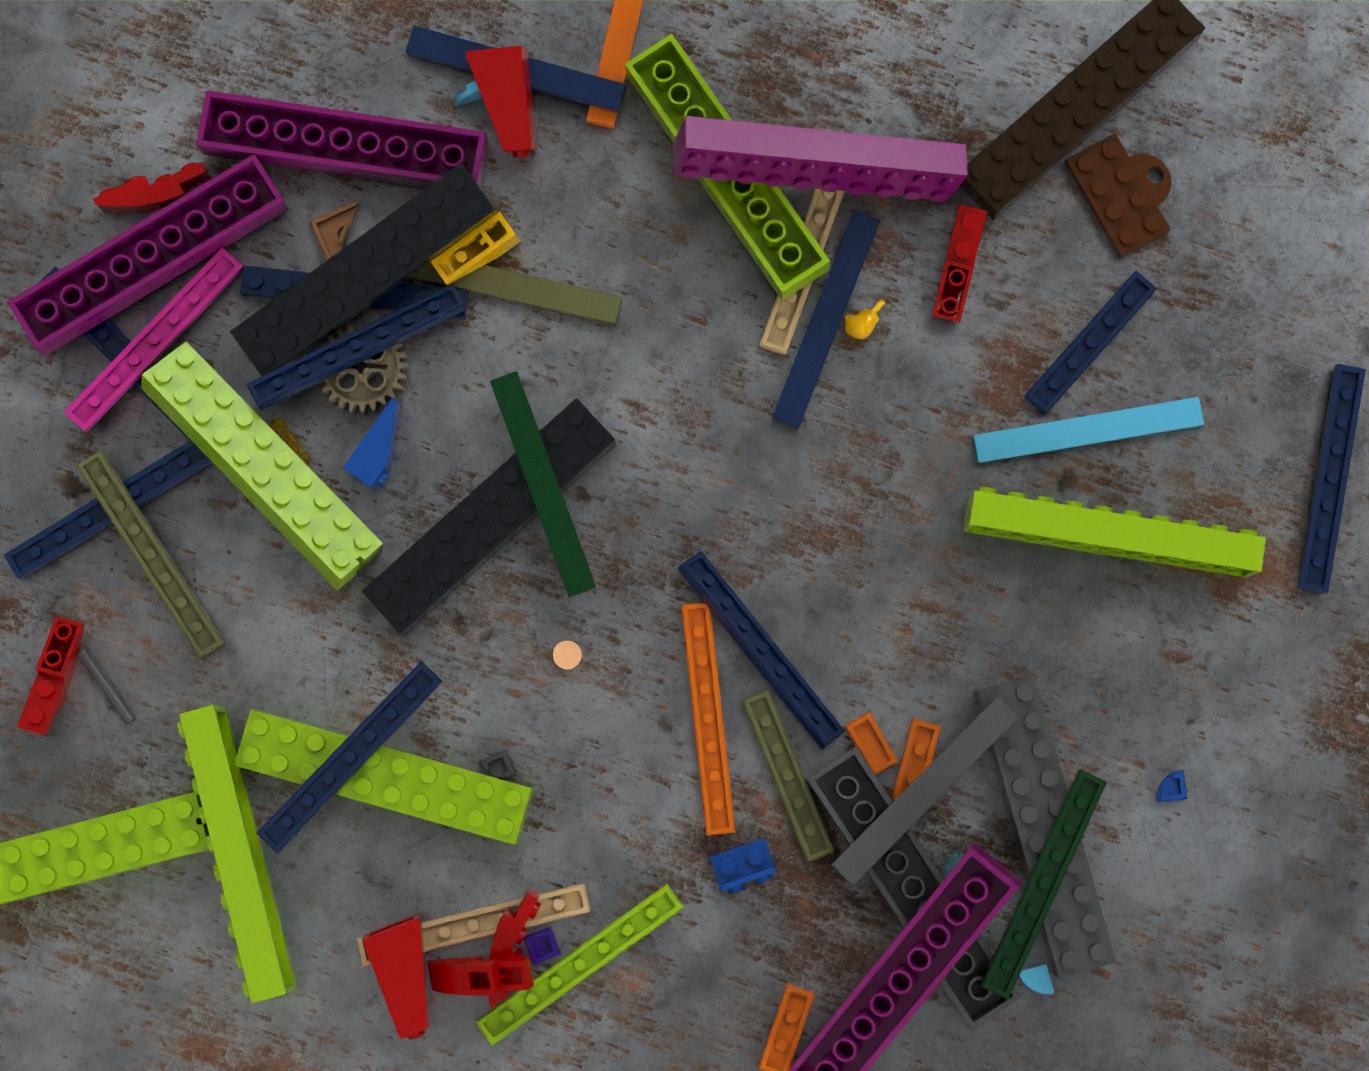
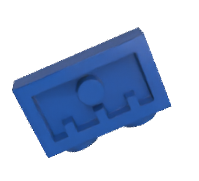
M765 838L710 857L721 891L727 890L728 894L745 889L744 883L755 880L756 885L772 880L771 874L777 872Z

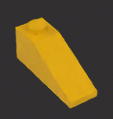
M498 212L430 262L446 285H449L499 258L521 242V240L501 212Z

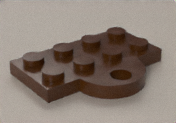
M1116 133L1065 160L1064 163L1119 258L1130 254L1171 231L1158 208L1166 199L1171 189L1170 172L1160 159L1149 154H1136L1129 157ZM1149 170H1157L1161 174V181L1158 183L1151 182L1147 177V172Z

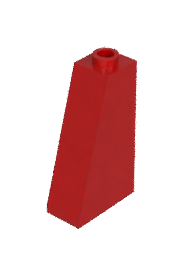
M520 45L466 51V58L503 151L513 153V158L530 156L529 151L537 150L527 48Z
M419 913L364 934L362 939L400 1039L408 1037L409 1040L416 1039L424 1035V1030L429 1027L422 918Z

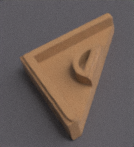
M357 200L309 221L326 260L343 249L359 208Z

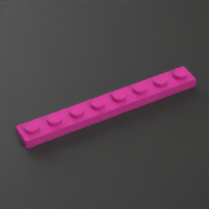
M221 248L76 398L64 413L87 433L243 271V265L224 248Z

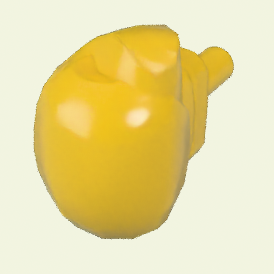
M880 299L871 310L863 308L857 315L848 314L844 321L847 335L861 340L867 338L879 321L877 313L885 305V302Z

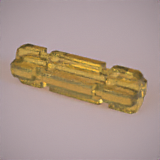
M278 417L269 423L268 426L306 465L312 461L309 454L302 450L303 446L293 433L286 429L287 425L281 418Z

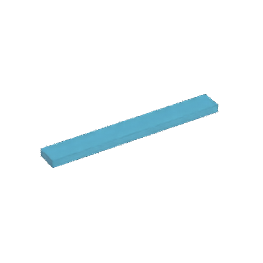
M1199 397L973 435L977 463L984 464L1201 427L1204 425Z

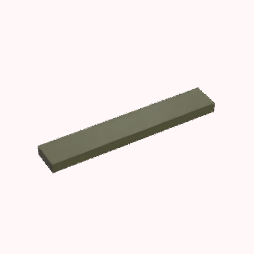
M769 689L743 699L742 703L807 863L835 852Z

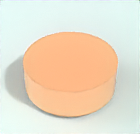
M569 640L562 641L554 648L553 659L560 668L571 670L580 664L582 651L575 642Z

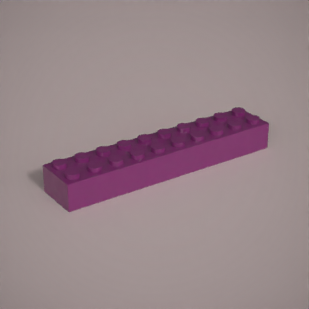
M206 90L196 145L204 155L244 160L255 154L259 162L263 164L427 188L460 163H463L481 186L489 141L486 132Z
M685 116L673 143V175H682L689 179L704 177L711 178L714 181L735 180L743 184L756 182L766 183L772 187L787 185L795 186L797 189L818 188L826 192L839 190L850 191V193L856 195L870 193L877 194L880 197L902 196L909 200L922 198L932 199L934 202H945L951 199L968 176L966 144Z
M253 154L10 299L7 303L35 349L45 357L216 254L221 248L228 247L289 209L258 158Z
M974 842L788 1071H868L1015 893L1022 880Z

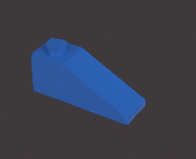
M393 398L343 467L347 473L376 491L378 486L382 488L391 476L389 471L392 467L401 405Z

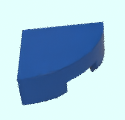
M1184 770L1175 771L1163 779L1157 790V802L1188 799Z

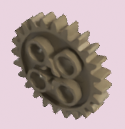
M359 321L358 329L364 327L362 321ZM348 323V332L344 333L340 328H337L339 337L334 338L329 335L328 339L330 342H333L358 329L354 330L352 325ZM400 342L384 350L383 355L379 359H365L349 367L352 369H345L319 382V384H327L322 388V392L324 394L332 392L329 400L332 403L339 400L338 407L341 410L349 404V411L354 414L357 407L360 408L363 415H366L367 407H371L377 413V404L381 403L386 407L388 404L386 399L388 397L397 400L393 392L395 390L404 391L399 381L408 380V377L402 371L408 370L409 365L401 362L408 356L406 352H398L403 347L402 343ZM362 363H365L369 368H365L363 373L360 374L355 368H360ZM383 365L388 366L385 370L375 368ZM374 376H383L384 381L380 387L373 388L370 386V381ZM346 377H355V384L351 388H342V382Z

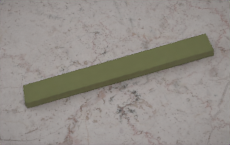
M431 262L410 277V279L447 286ZM487 265L453 282L456 289H464L475 294L615 326L622 302V296Z
M98 450L76 464L78 470L198 657L202 659L226 644L103 450Z

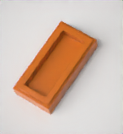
M871 712L844 726L875 775L898 763L896 756Z

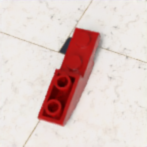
M192 162L183 166L181 171L173 175L165 174L158 177L153 184L145 175L142 177H131L126 180L124 185L118 188H108L101 191L100 196L93 198V201L102 211L115 214L157 212L186 195V191L211 180V177L202 162Z
M959 205L932 316L960 323L988 211Z
M58 616L55 617L35 668L38 672L17 724L19 730L44 737L48 736L56 712L60 713L73 676L84 631L83 623Z
M529 887L516 913L507 908L504 909L493 938L489 959L522 957L523 949L516 946L515 943L521 945L528 931L524 927L529 917L535 918L541 906V902L537 901L539 898L538 891ZM502 991L498 995H488L489 1005L495 1008L499 1000L505 1002L510 991Z
M467 957L427 961L432 990L440 993L485 996L498 995L502 991L529 990L534 986L529 957L482 960V957Z

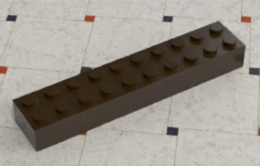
M1152 0L967 163L968 176L960 186L982 210L988 211L987 215L994 221L1200 38L1205 27L1179 0Z

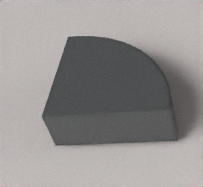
M506 749L479 761L482 768L495 777L513 778L518 776Z

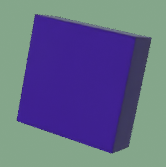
M551 926L524 937V942L533 965L561 955Z

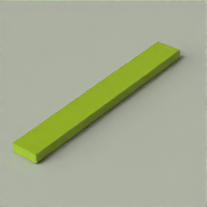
M664 885L533 980L534 986L531 989L518 990L507 998L505 1002L500 1003L475 1021L491 1046H493L682 910L684 906L669 885Z

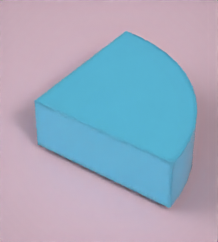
M476 81L467 84L466 91L455 94L454 98L457 107L483 99Z
M1047 964L1021 970L1019 978L1028 988L1042 994L1055 993Z

